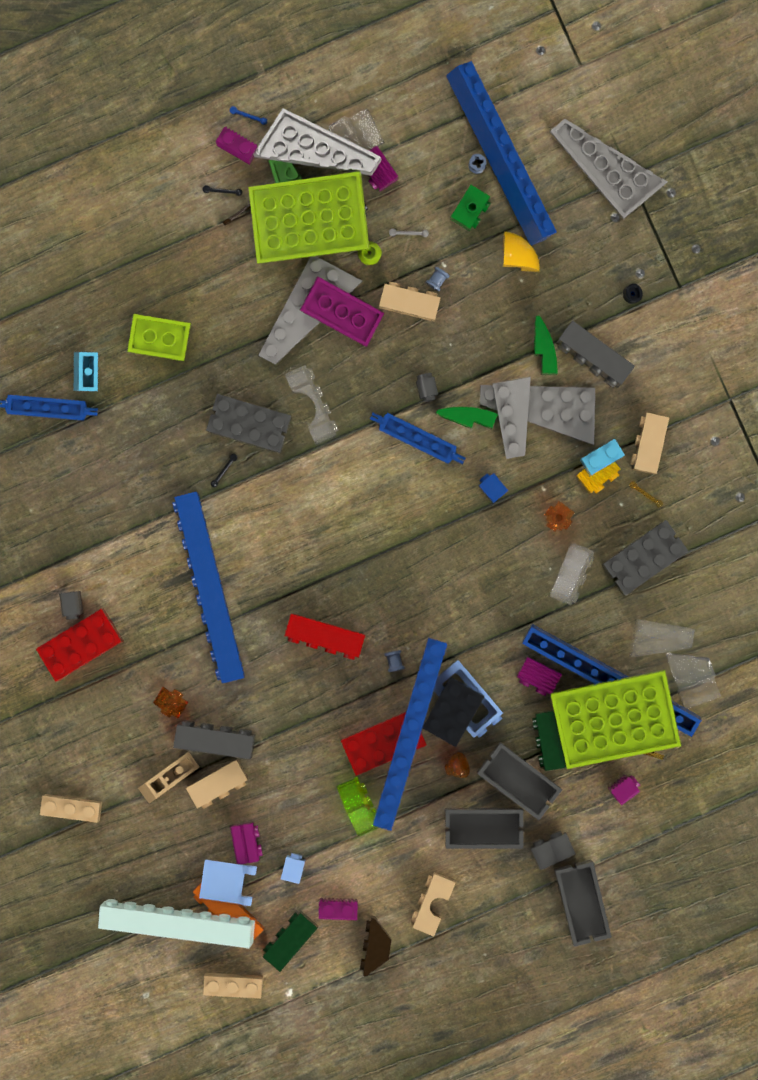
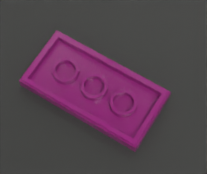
M316 277L299 310L365 347L368 346L384 315L382 311L320 277Z

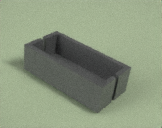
M573 320L557 341L559 350L565 354L568 352L572 354L574 361L580 365H587L593 375L597 377L600 375L605 378L604 382L612 388L614 386L617 388L621 386L635 367Z
M217 394L212 409L215 415L211 414L206 429L207 432L281 454L286 438L281 434L282 432L286 434L288 432L292 418L290 415Z
M667 520L662 521L601 564L610 578H618L614 583L623 596L629 594L688 552L680 538L673 537L676 533Z
M184 720L182 723L177 724L173 748L251 759L256 734H251L252 730L240 729L239 732L233 731V727L221 726L220 729L214 728L213 724L202 723L201 726H197L194 721Z
M499 742L489 755L492 759H486L478 769L477 774L536 819L540 820L549 808L546 801L548 800L550 803H553L562 789Z
M445 808V826L449 827V829H445L446 849H523V830L518 829V826L523 827L522 808Z
M587 860L575 863L574 868L571 865L554 868L573 946L591 943L589 938L591 935L594 941L612 938L593 861Z

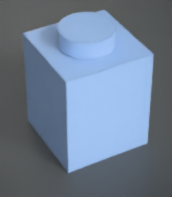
M291 853V856H286L281 880L300 883L305 859H302V855Z

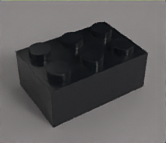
M450 676L422 728L457 747L485 696Z

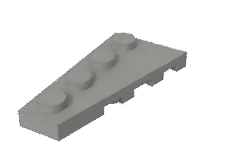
M530 376L492 383L506 459L525 456Z

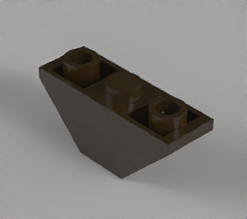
M371 916V921L367 920L365 932H369L368 940L364 939L363 951H366L365 959L361 958L360 964L363 976H368L389 960L391 937L375 916Z

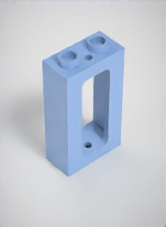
M457 660L437 677L434 692L439 696L444 688L442 684L456 673L468 687L483 694L485 697L482 704L487 708L488 715L478 723H473L471 720L467 727V731L473 738L476 736L480 738L488 731L486 727L491 723L495 725L502 719L500 715L503 712L460 661Z

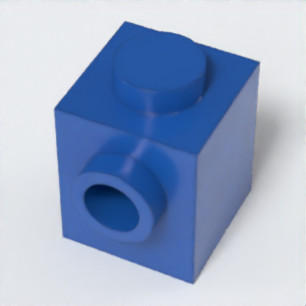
M487 473L479 480L481 484L478 487L492 503L496 502L508 491L494 473L492 475Z

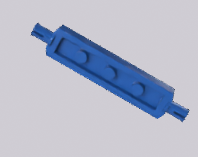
M8 395L6 400H0V408H5L6 413L10 415L84 421L86 415L98 416V408L87 407L85 401Z
M373 412L370 420L380 424L379 431L447 464L454 460L463 465L466 457L456 453L457 446L389 413L382 417Z

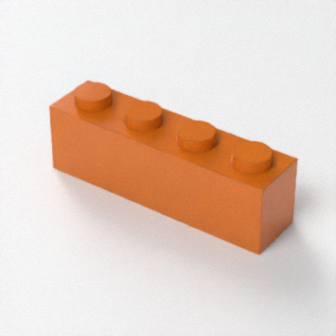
M201 883L193 890L195 894L193 896L199 904L204 903L208 907L207 911L211 912L212 915L228 914L233 918L244 916L249 917L250 920H255L254 939L264 930L265 927L241 904L199 898Z

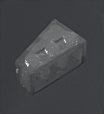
M571 543L548 597L567 605H571L572 602L576 603L580 594L577 592L580 585L583 586L587 575L585 573L587 568H590L593 563L595 551Z
M636 619L629 657L690 649L693 645L695 629Z

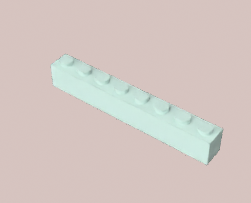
M108 899L100 905L98 928L250 948L254 940L255 920H250L249 917L244 916L233 918L228 914L217 916L206 911L194 913L190 909L179 911L174 910L173 907L156 908L152 904L141 906L136 905L135 902L118 903L117 900Z

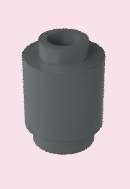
M432 373L418 375L416 384L420 399H424V402L436 400L435 396L439 394L435 377H432Z

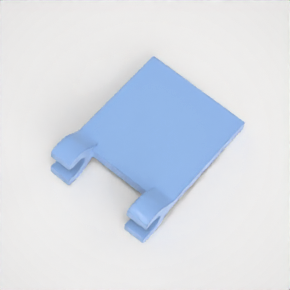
M205 859L199 898L251 906L252 897L242 896L244 874L256 875L257 866Z

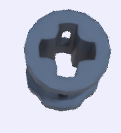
M474 154L469 160L470 171L474 174H480L485 170V157L481 154ZM475 160H478V162L481 163L480 168H477L476 165H473L475 163Z
M436 266L435 272L425 283L432 289L440 292L441 285L450 276Z
M401 650L384 653L389 664L388 672L405 669L401 662Z

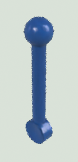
M235 106L230 108V113L233 115L239 114L259 121L262 125L268 122L265 117L259 118L239 111Z

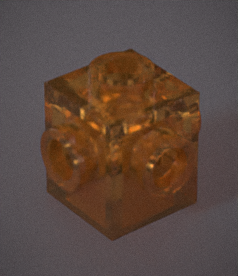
M558 501L554 507L550 506L544 514L547 516L545 519L547 522L546 526L554 532L556 530L562 531V529L567 530L573 522L570 518L575 512ZM556 515L561 516V521L556 520Z
M162 687L153 703L161 709L160 712L170 718L173 715L179 719L188 701L182 698L184 694L176 689L171 691Z

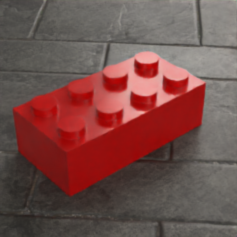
M103 608L36 648V651L55 682L124 640Z
M296 614L290 615L284 635L288 637L287 641L297 644L300 641L307 642L306 646L318 649V646L325 648V652L336 655L338 651L344 653L343 657L352 660L355 657L359 658L365 639V634Z
M406 711L341 739V743L356 776L392 761ZM422 733L420 734L416 750L427 746Z

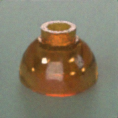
M457 752L451 756L448 764L445 765L447 775H453L456 778H467L469 776L470 767L464 754Z

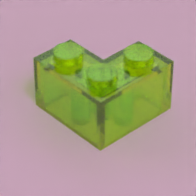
M358 777L336 786L357 835L359 836L378 828L373 826L377 810L372 808L374 805L370 796L366 797L365 795L369 793L365 783H360Z

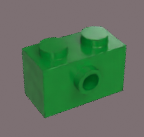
M470 185L451 215L450 220L469 232L472 227L476 229L481 221L478 218L481 212L486 213L491 205L489 202L490 196Z

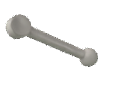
M390 229L389 235L392 237L395 235H422L427 237L429 232L427 230L396 231L395 229Z

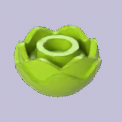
M369 241L370 249L358 250L357 255L363 264L374 265L379 262L382 252L378 244Z

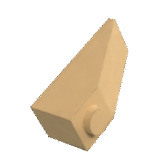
M187 752L138 789L150 804L197 770L199 765L191 754Z

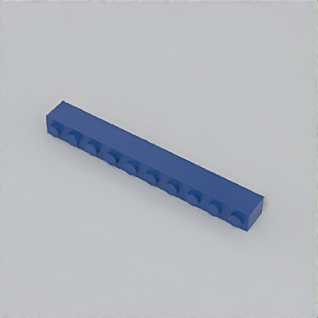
M472 61L457 66L446 77L529 244L532 246L540 243L557 231Z
M196 491L174 497L175 502H172L174 512L179 513L180 520L177 521L180 532L183 531L185 539H182L184 550H188L190 556L187 558L189 569L193 568L194 576H191L194 588H198L197 602L204 611V613H201L203 625L207 624L208 632H205L208 643H212L213 650L210 651L212 661H216L218 669H215L217 680H221L223 684L245 678L199 493Z
M531 624L522 641L523 645L594 684L628 677L534 624ZM672 701L678 730L692 737L701 722V717Z
M431 638L427 640L373 826L392 831L447 647L445 642Z

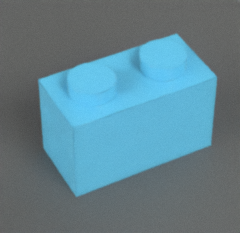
M74 352V391H98L97 352Z
M613 439L581 458L580 461L589 476L625 455L617 441Z

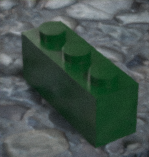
M554 710L535 713L532 723L533 728L538 731V737H535L536 747L541 749L542 756H538L540 767H544L545 771L567 768Z
M302 911L298 914L295 912L288 920L290 924L286 928L282 927L275 935L277 939L273 944L269 942L263 949L265 952L263 958L279 972L282 971L318 929V925Z

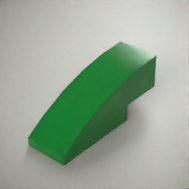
M535 316L534 356H542L541 375H557V357L551 335L542 318Z
M449 407L438 409L436 415L469 429L472 428L474 422L492 429L498 416L497 413L474 407Z

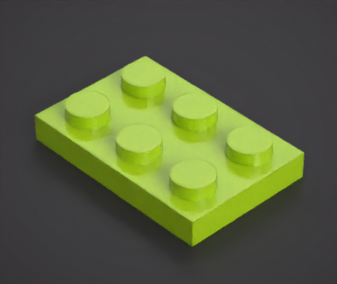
M134 314L127 352L185 362L191 323Z

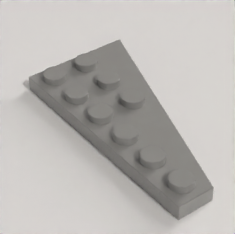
M284 108L253 153L256 158L346 172L359 171L361 174L371 176L382 161L381 156Z
M566 119L550 131L622 219H625L668 182L656 176L650 170L638 165L635 161L614 148L607 146L596 137L594 138Z
M316 256L310 257L258 356L276 365L320 323L299 311L316 277L324 279L349 294L363 281Z
M480 385V405L497 411L493 385ZM530 386L528 422L594 445L595 388Z

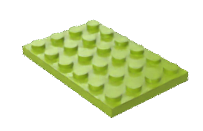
M361 172L248 187L257 264L370 249Z
M665 670L551 693L567 769L681 746Z

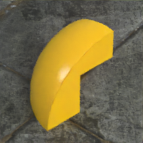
M504 231L503 267H520L521 271L540 272L538 256L529 242L515 233Z

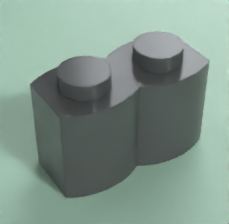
M81 591L59 593L62 617L66 616V620L80 619V615L84 614Z
M555 832L550 835L551 839L547 841L540 839L533 843V847L530 849L540 870L575 855V851L565 832Z

